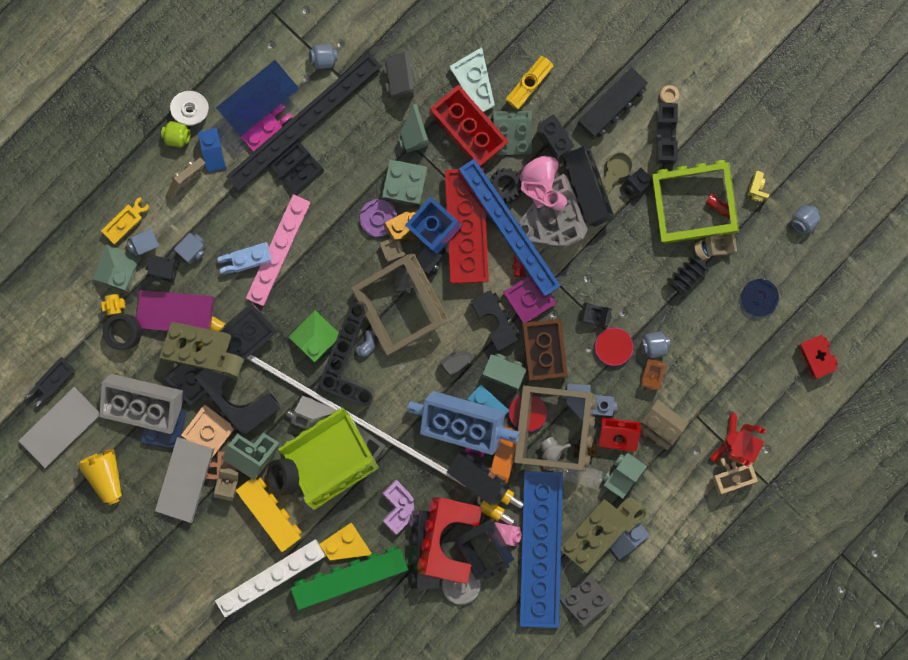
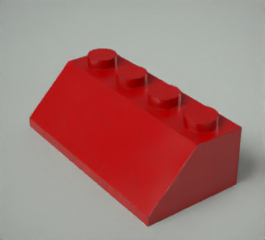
M457 85L430 108L429 114L465 156L470 161L475 158L481 168L509 143L460 85Z

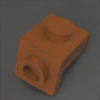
M648 358L641 385L648 390H660L667 363Z

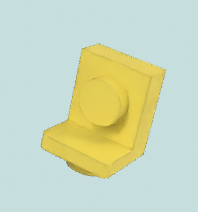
M760 171L754 173L747 194L752 196V200L758 202L766 201L769 197V194L759 191V189H763L765 179H763L764 173Z

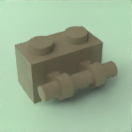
M657 400L640 422V431H642V435L648 436L655 441L659 448L663 447L665 450H668L682 434L689 422L660 400Z

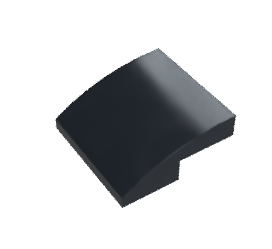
M298 140L269 165L295 195H298L325 171Z

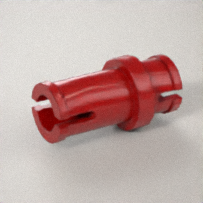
M712 193L705 204L718 211L720 216L724 215L727 219H730L728 202L725 203Z
M514 254V264H512V269L514 270L513 277H526L524 267Z

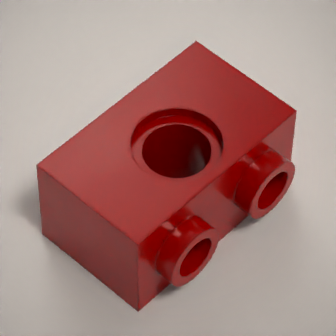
M602 417L599 447L637 452L640 422Z

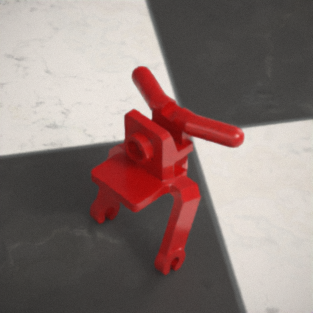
M731 413L729 416L728 434L722 446L710 456V460L716 462L725 452L730 450L728 455L730 460L750 467L751 462L754 463L764 444V441L750 435V433L757 432L765 435L767 430L758 425L744 424L740 432H736L737 414Z

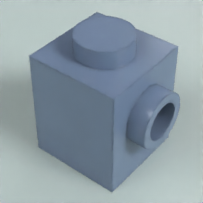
M152 229L127 239L129 242L127 247L130 253H134L135 256L159 247Z
M189 233L174 250L191 264L195 259L199 260L205 252L203 250L205 246L203 243L205 241L199 235L195 234L193 236Z
M594 396V398H597V407L593 409L592 415L612 417L613 413L617 412V402L614 401V397Z

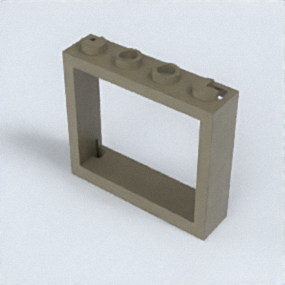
M415 254L404 256L352 287L355 300L366 304L368 311L365 318L369 320L373 334L378 337L380 347L387 355L398 352L450 322ZM405 265L434 322L393 345L364 288Z
M523 386L518 431L520 432L518 436L520 437L516 444L514 463L586 471V467H589L591 456H588V449L592 448L593 436H590L591 428L594 429L595 417H592L593 409L597 407V398H594L595 394ZM533 393L586 399L578 464L526 458Z

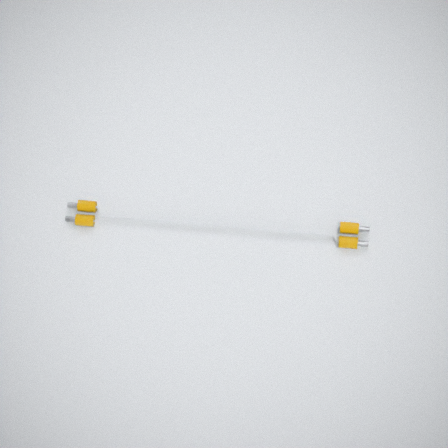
M212 316L211 330L218 331L226 323ZM252 355L247 357L248 360L323 404L336 410L341 409L338 405ZM348 412L357 424L460 483L447 473V469ZM508 489L501 502L506 505L512 503L521 509L524 503L513 497L514 492ZM478 496V504L482 507L481 513L497 522L501 519L512 525L514 519L504 514L505 509L498 505H489L484 500L481 502V498Z

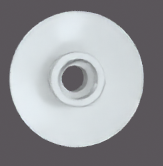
M184 91L177 94L170 105L173 118L177 122L189 126L202 122L206 118L209 109L205 97L194 91Z

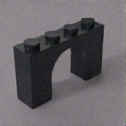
M232 345L227 348L226 353L241 357ZM202 368L195 373L196 379L194 381L200 389L204 388L207 391L208 399L220 407L219 412L225 419L229 418L235 432H240L243 436L280 408V403L268 389L248 404H234L227 400L222 392L221 385L227 377L226 375Z

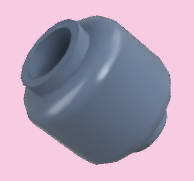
M330 44L314 45L308 53L309 63L315 69L332 68L334 61H337L338 58L337 51L333 50Z
M802 205L792 216L793 228L799 233L812 232L820 222L818 209L814 206Z
M661 331L646 334L644 339L641 340L642 352L649 358L665 356L668 348L671 347L669 337H665Z

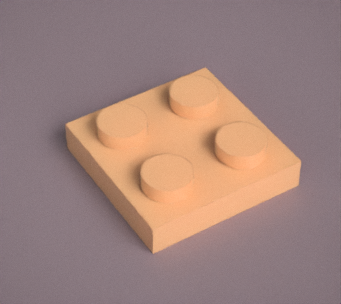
M204 404L181 436L189 441L214 448L213 459L234 429L229 422Z

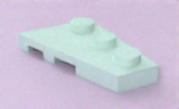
M482 47L449 66L459 85L483 113L495 106Z

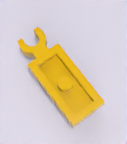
M141 197L136 199L133 208L128 204L101 230L114 245L143 219L139 214L149 210L150 206L148 204L144 208L139 207L140 202L143 201Z

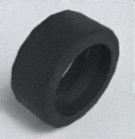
M115 314L109 317L104 324L103 337L106 343L113 349H131L141 339L142 328L139 321L133 315ZM118 321H126L132 328L131 339L126 343L117 342L113 336V328Z
M289 458L271 461L266 476L270 491L276 496L293 494L299 485V471L296 464ZM282 471L284 473V484L282 482Z

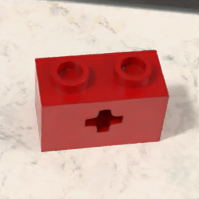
M822 334L798 345L813 380L837 370V359L834 355H831L828 349L830 344L826 337L823 338ZM818 353L823 354L821 360L815 357Z

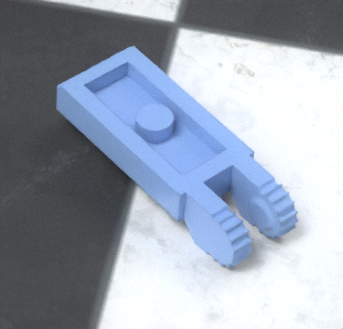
M265 242L217 258L218 263L233 262L232 266L219 269L220 274L224 275L272 262L269 245Z

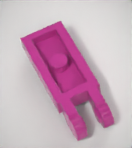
M283 104L272 113H269L241 137L253 152L292 119L293 115L291 113L285 115L280 122L275 119L284 111L285 106Z

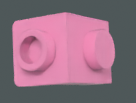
M495 522L505 543L518 546L522 537L521 527Z

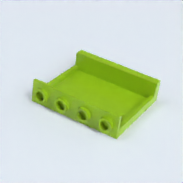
M343 407L335 410L324 420L318 421L310 429L301 432L298 437L287 441L278 449L285 458L293 460L299 471V485L305 495L303 498L306 504L313 510L379 468L351 415Z

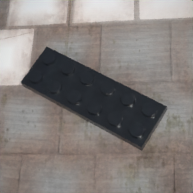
M252 302L218 330L219 332L231 335L228 347L232 345L244 360L277 333V329ZM203 345L198 347L196 352L200 351ZM179 364L164 379L174 389L183 390L182 398L191 406L207 392L204 388L200 389L194 381L196 379L195 373L201 368Z

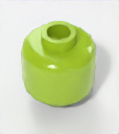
M170 121L166 127L162 128L161 138H164V142L168 146L182 148L190 141L191 131L187 125Z

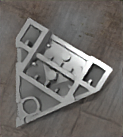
M562 174L554 179L552 189L566 197V207L560 211L546 205L537 208L533 202L519 221L521 228L532 243L567 247L583 239L588 230L582 216V208L576 199L577 194L566 175Z

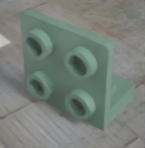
M493 111L494 125L509 141L497 155L532 154L531 111Z

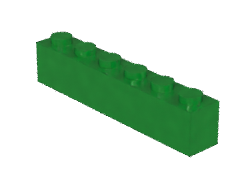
M394 546L385 549L386 554L379 556L377 552L367 556L368 560L360 562L358 559L349 562L350 567L344 569L341 566L330 569L331 573L325 576L323 572L313 575V580L305 582V579L294 582L295 586L291 588L298 610L408 571L409 569L401 548L397 549Z

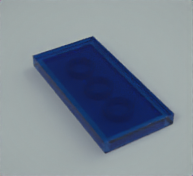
M274 60L218 105L216 109L236 133L242 137L298 92L300 88L278 62Z

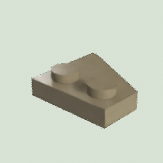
M201 158L195 162L192 160L186 165L184 171L175 173L171 178L173 181L166 196L170 200L176 197L177 191L181 187L185 188L202 171L205 162Z

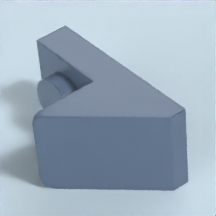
M640 523L636 524L629 533L625 530L610 546V549L620 560L650 535Z

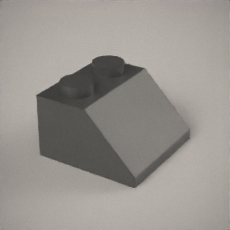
M402 52L386 58L387 64H383L384 75L389 76V83H386L387 94H391L392 99L414 96L409 52Z

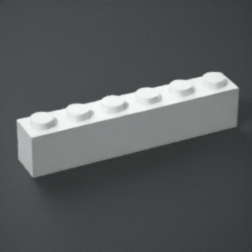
M315 539L218 598L215 602L224 617H227L326 557V554Z

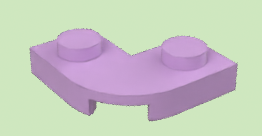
M394 480L382 495L395 508L382 522L394 535H397L409 523L410 515L414 511V499L397 480Z

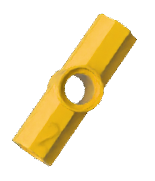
M540 56L505 100L513 108L519 110L554 65L547 58ZM527 79H532L535 85L528 87L524 82Z

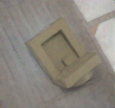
M734 233L705 237L708 256H722L737 252Z
M389 239L380 243L388 265L406 256L400 241Z
M230 468L219 469L214 491L215 498L233 501L238 484V472Z

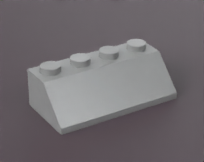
M110 374L102 381L99 417L172 434L181 410L183 390Z

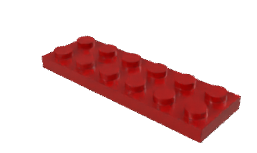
M458 169L445 170L447 211L463 225L448 241L450 284L489 282L485 210Z

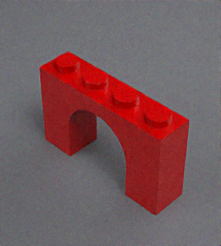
M434 497L428 507L430 513L425 523L426 534L421 544L422 555L417 564L418 574L468 584L471 564L447 558L441 551L439 540L442 530L450 523L455 522L468 526H479L482 507Z

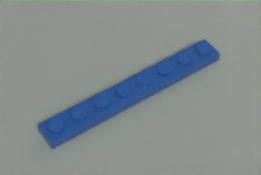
M475 158L459 168V173L543 297L560 287L561 285Z

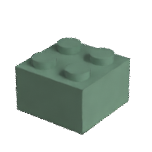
M390 160L382 196L383 200L420 207L428 171L427 167Z

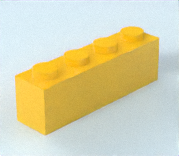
M261 477L255 480L251 478L239 487L236 492L281 552H284L302 539L300 536L302 532L296 524L292 525L289 522L290 516L284 508L280 510L277 506L279 501L274 494H268L265 490L267 485Z

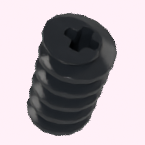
M693 253L694 257L690 256L688 258L689 263L684 262L682 264L684 268L678 267L677 271L679 274L673 272V279L667 278L668 284L679 294L681 291L687 293L686 286L693 287L691 281L698 282L697 275L700 277L704 276L702 270L709 271L705 262L695 253Z

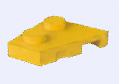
M352 523L319 544L329 560L372 554Z

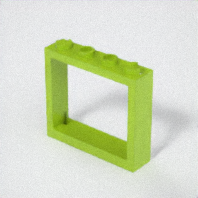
M725 160L713 162L714 165L706 166V163L695 164V168L687 169V166L677 167L676 171L668 172V169L658 170L657 174H652L661 241L663 244L739 233L729 162L725 163ZM724 170L731 224L667 233L660 180Z

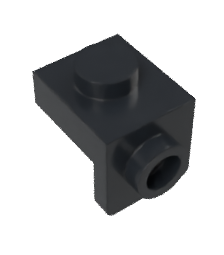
M640 167L620 186V189L633 201L651 185L653 179Z
M583 303L579 321L598 327H608L612 318V308Z

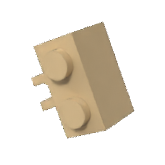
M724 458L720 459L722 466L726 468V472L712 476L718 494L758 482L752 463L750 467L745 465L736 467V462L732 461L731 470Z

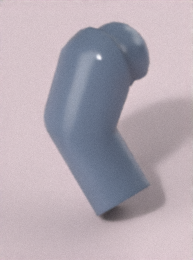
M366 331V342L356 348L358 356H368L375 349V335L372 331Z

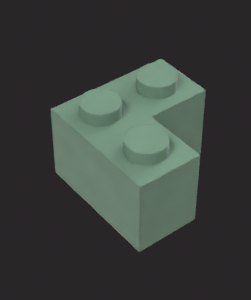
M263 433L253 444L237 434L227 446L222 460L255 480L274 457L279 442Z
M629 453L624 454V456L622 454L619 455L614 462L615 469L612 472L608 471L602 479L605 482L603 486L621 499L624 498L631 486L647 467Z

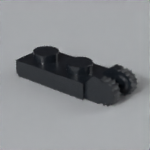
M60 357L34 384L35 387L26 395V398L28 400L32 399L41 390L44 394L35 403V406L39 408L65 383L76 369L63 357Z

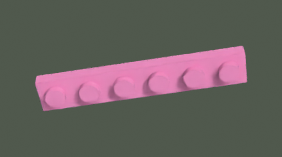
M293 194L269 246L272 262L260 266L247 294V300L264 307L311 202Z

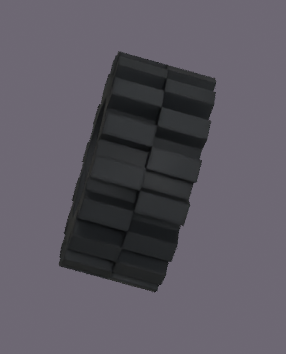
M502 168L492 174L489 181L505 204L516 201L522 193V182L516 170ZM502 179L512 181L513 189L510 192L503 193L500 191L498 184Z

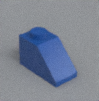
M217 128L198 132L207 172L226 169Z

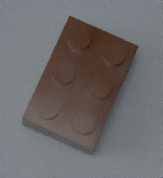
M561 319L523 323L522 330L528 381L567 378L568 373Z

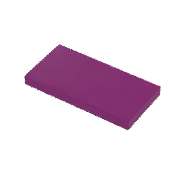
M140 290L136 319L139 321L141 328L146 330L169 331L171 322L211 330L214 297Z

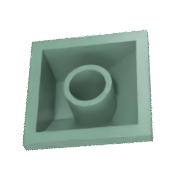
M413 104L401 130V138H398L401 149L405 148L406 153L428 147L427 135L417 104Z
M106 244L93 280L129 293L142 257Z

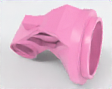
M543 156L529 162L523 168L519 179L522 182L521 190L533 199L537 208L546 205L560 211L566 207L567 199L563 194L552 189L554 177L559 168V163L555 157Z

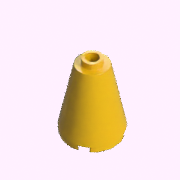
M114 449L103 451L104 455L96 453L81 460L77 465L103 503L112 505L120 501L119 497L122 494Z

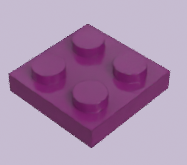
M530 276L503 292L522 323L529 322L556 305L550 293L543 297Z

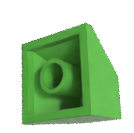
M314 310L289 338L316 364L334 346L339 332Z

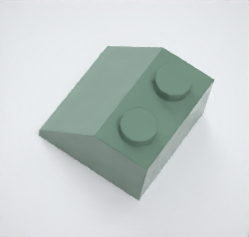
M496 353L495 356L490 355L482 377L518 391L526 368H523V363L515 360L511 363L506 361L505 356Z

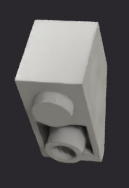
M302 395L294 411L291 424L308 430L315 426L318 421L330 416L336 409Z

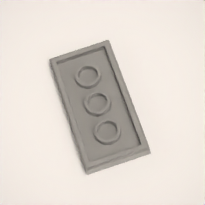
M73 387L19 442L44 468H47L99 418L100 412L76 387Z
M177 437L155 509L156 512L189 523L193 522L214 448Z

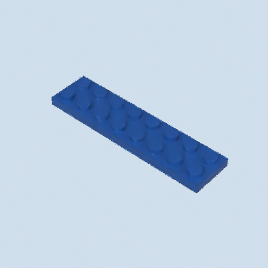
M524 471L520 627L559 628L563 472Z

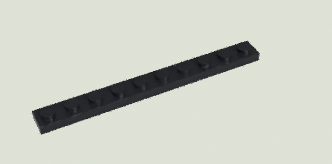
M368 52L232 170L226 178L238 191L243 189L382 66Z

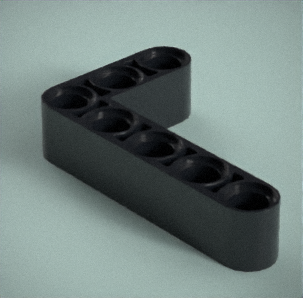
M357 301L347 311L321 376L320 386L329 393L358 405L367 406L374 399L373 389L342 376L368 311L365 303ZM354 306L362 308V315L354 314ZM353 324L356 329L355 333H349L346 330V325ZM344 341L348 344L347 351H342L339 348L340 342ZM338 359L341 362V368L333 367L332 360ZM326 377L333 378V386H328L325 383ZM344 384H348L351 386V393H345L343 391ZM361 392H367L370 399L367 401L363 400L360 396Z

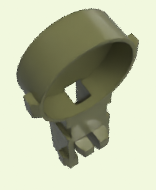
M617 152L609 155L607 158V173L602 180L607 195L618 179L626 178L633 172L632 159L626 153Z

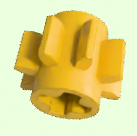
M119 294L105 296V302H101L102 311L107 312V316L122 314L121 309L125 308L124 299H119Z

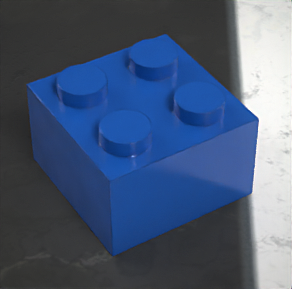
M431 196L405 224L409 230L437 254L463 226Z

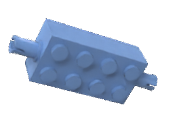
M433 391L425 399L424 405L410 401L407 407L409 408L407 409L408 413L423 416L420 434L487 454H494L500 446L501 439L516 444L520 437L518 436L520 435L519 431L504 428L505 411Z

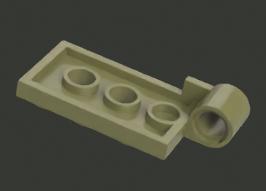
M171 322L159 357L165 361L211 370L214 373L232 378H238L244 360L240 356L226 353L231 339L230 334ZM186 340L185 347L180 349L181 342ZM202 343V349L196 352V347Z
M633 498L626 499L617 509L604 499L562 545L561 551L587 573L625 530L629 533L636 524L641 523L645 519L647 510ZM598 529H603L600 535L595 536ZM590 543L586 550H582L584 544Z

